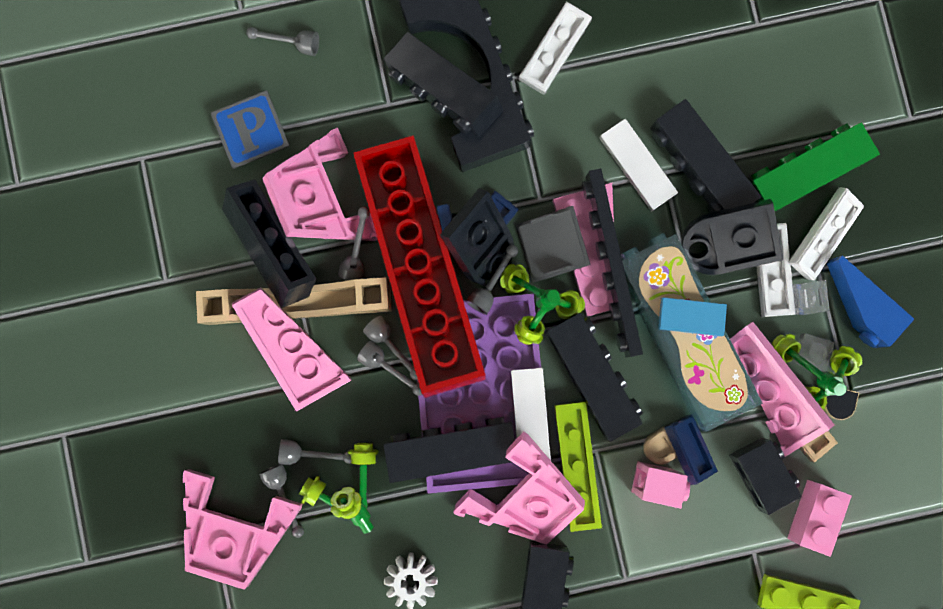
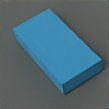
M663 297L660 304L658 330L723 337L727 304Z

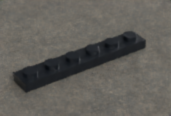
M602 169L590 170L585 177L586 181H582V189L585 199H590L593 211H589V220L592 230L597 229L599 241L595 245L598 259L604 260L606 272L602 273L604 287L606 291L610 290L613 303H609V310L613 322H618L620 333L616 334L617 346L620 352L625 353V358L643 355Z

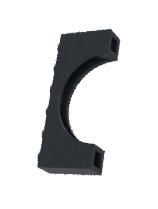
M399 0L401 11L411 35L427 31L443 32L462 39L475 49L487 68L491 84L490 91L497 95L504 110L480 138L471 132L468 134L461 132L451 137L452 147L461 171L465 172L530 148L534 131L529 119L524 120L520 110L524 107L519 92H513L510 82L513 81L509 65L507 63L502 64L499 54L502 53L501 44L497 35L492 36L488 26H491L492 23L487 8L481 9L478 0Z

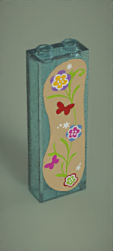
M665 233L648 241L650 247L640 252L635 247L621 254L629 293L690 414L693 415L699 430L707 432L763 403L726 331L723 337L658 330L661 298L711 303L677 235L674 234L667 238Z

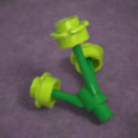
M514 264L508 265L500 277V285L502 288H505L506 292L520 293L527 289L537 296L536 306L538 311L535 317L525 316L514 326L515 334L523 344L531 345L542 342V334L545 331V327L541 319L546 312L553 308H556L558 316L562 319H570L585 309V301L576 291L568 290L559 294L557 290H544L530 284L529 274L520 264L516 266Z
M779 335L771 344L785 363L791 362L794 359L817 377L818 387L805 388L823 410L827 404L826 396H842L846 393L847 388L844 385L843 376L857 373L859 366L863 362L860 353L854 352L852 347L842 346L839 350L835 349L830 354L831 367L835 374L829 371L822 372L799 355L801 344L795 340V335Z
M355 443L354 450L348 451V454H351V463L360 465L359 493H356L352 487H344L341 491L335 492L331 498L322 493L326 483L320 481V476H317L315 480L308 478L299 492L304 497L301 502L303 504L307 502L314 506L317 499H320L332 506L331 512L334 516L351 519L354 526H359L364 534L369 533L374 526L370 521L371 515L367 510V464L376 463V455L379 451L373 449L372 443Z

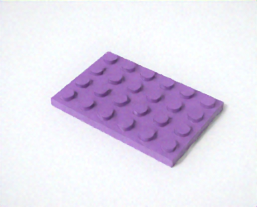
M534 294L494 297L493 305L487 315L474 310L464 300L486 380L426 398L423 395L418 396L422 430L441 427L442 433L454 431L453 425L472 422L473 427L486 425L485 419L504 416L505 422H512L514 439H517L511 371L541 368L539 344L526 345L520 342L515 334L514 326L525 316L535 317ZM512 462L426 477L427 493L518 485L529 472Z

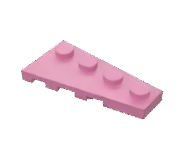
M754 322L747 325L728 340L745 374V378H748L754 390L752 393L757 405L761 404L768 418L766 424L771 434H776L785 457L835 426Z

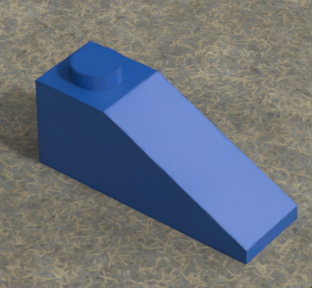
M843 255L830 259L827 263L828 269L853 328L860 333L859 338L872 348L890 347L911 324L914 318Z

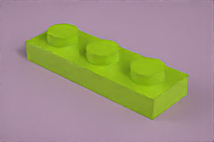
M764 574L757 605L764 609H859L861 600L845 594Z

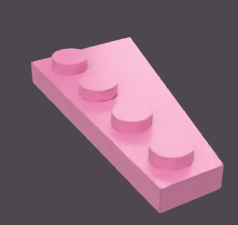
M612 183L605 184L614 222ZM583 191L555 198L552 201L555 211L574 206L591 264L573 270L579 295L585 301V315L589 317L610 311L609 303H613L610 290H605L602 273L606 272L604 260L598 259L595 243L599 241L597 229L592 230L589 220V211H593L590 199H585Z
M261 287L232 303L234 310L296 411L351 381V378Z

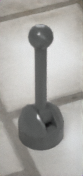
M250 27L246 31L250 39L259 37L294 43L300 53L309 56H316L319 49V33L316 31H301L296 37L261 32L255 27Z
M361 207L358 210L360 219L352 256L343 259L339 267L338 275L345 280L363 278L364 264L358 258L365 221L370 216V210L367 207Z
M509 245L506 248V255L487 286L475 289L467 298L466 303L474 310L485 315L490 311L494 301L491 290L511 257L517 255L518 248L515 245Z
M378 316L369 322L364 328L363 333L375 343L385 342L410 371L411 378L418 380L414 366L389 339L391 328L388 322L382 316Z
M369 341L361 349L357 361L369 368L383 367L411 387L415 395H422L419 383H414L384 361V351L378 344Z
M281 439L278 464L291 465L296 463L301 457L344 460L348 464L351 463V454H348V451L344 454L301 450L299 444L293 440Z
M283 464L275 465L259 473L264 485L270 489H276L279 497L287 499L282 488L287 479ZM295 518L291 523L293 527L292 535L300 538L304 534V528L298 525Z

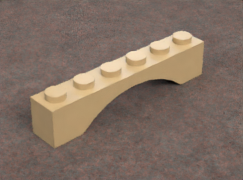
M387 277L314 285L309 298L282 309L292 319L391 312L390 281ZM263 288V290L278 304L271 290L269 288ZM256 289L196 291L197 323L205 325L242 323L232 303Z

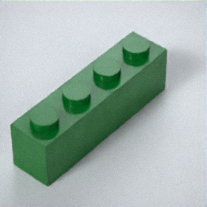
M862 122L851 128L847 123L832 131L831 135L833 138L826 142L819 138L804 147L806 152L797 157L795 152L780 159L777 161L780 166L770 171L767 166L752 174L753 181L751 183L762 196L756 202L771 199L774 211H777L875 158L880 153Z

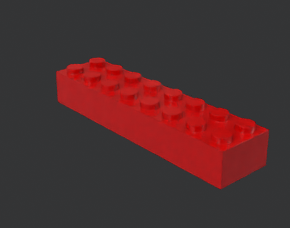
M414 135L353 152L422 395L426 398L486 380L485 371L448 248L440 236L442 228Z

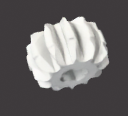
M414 553L408 554L407 563L403 557L398 556L395 559L397 566L389 565L386 571L391 576L384 578V585L392 587L387 591L386 595L389 598L398 595L395 603L396 606H401L403 600L408 601V609H413L414 600H416L423 607L426 605L425 596L434 597L435 590L431 586L438 583V577L430 576L435 571L433 564L425 568L423 567L426 561L425 556L422 555L418 563L414 562ZM407 575H413V580L416 581L414 587H410L409 582L406 581Z

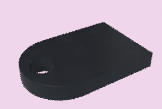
M480 188L440 234L467 279L482 286H487L506 255V248L509 245H514L512 235L488 191ZM511 257L506 267L511 264L513 257Z
M771 199L699 216L686 227L682 235L681 246L686 262L694 270L707 275L723 274L783 260L774 205ZM695 242H703L707 245L702 253L695 254L689 250L690 246Z

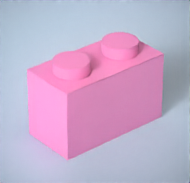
M637 461L631 492L641 500L681 509L683 501L688 500L690 482H687V475L674 469Z
M807 480L787 539L800 546L831 557L852 496Z

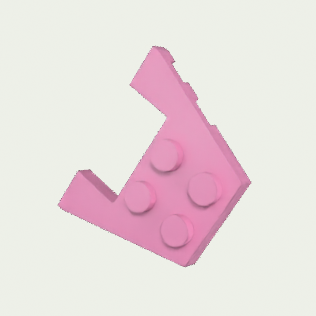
M338 128L331 130L326 136L316 140L308 148L297 155L295 154L262 178L286 237L355 240L360 217L358 215L349 218L344 217L322 165L323 162L344 158L348 154ZM371 214L365 221L362 240L364 241L378 240Z
M523 431L509 446L505 458L526 470L529 474L498 505L474 490L469 489L456 503L453 513L464 517L465 513L480 518L479 523L488 526L496 523L509 527V533L547 545L584 510L585 500L532 438Z
M190 469L184 470L183 483L185 482L186 498H183V510L186 511V529L184 530L185 571L245 590L289 528L303 504L279 496L273 497L265 526L263 527L206 509L215 477Z

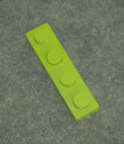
M586 402L554 405L562 474L585 500L584 510L569 523L570 532L600 529L602 524Z

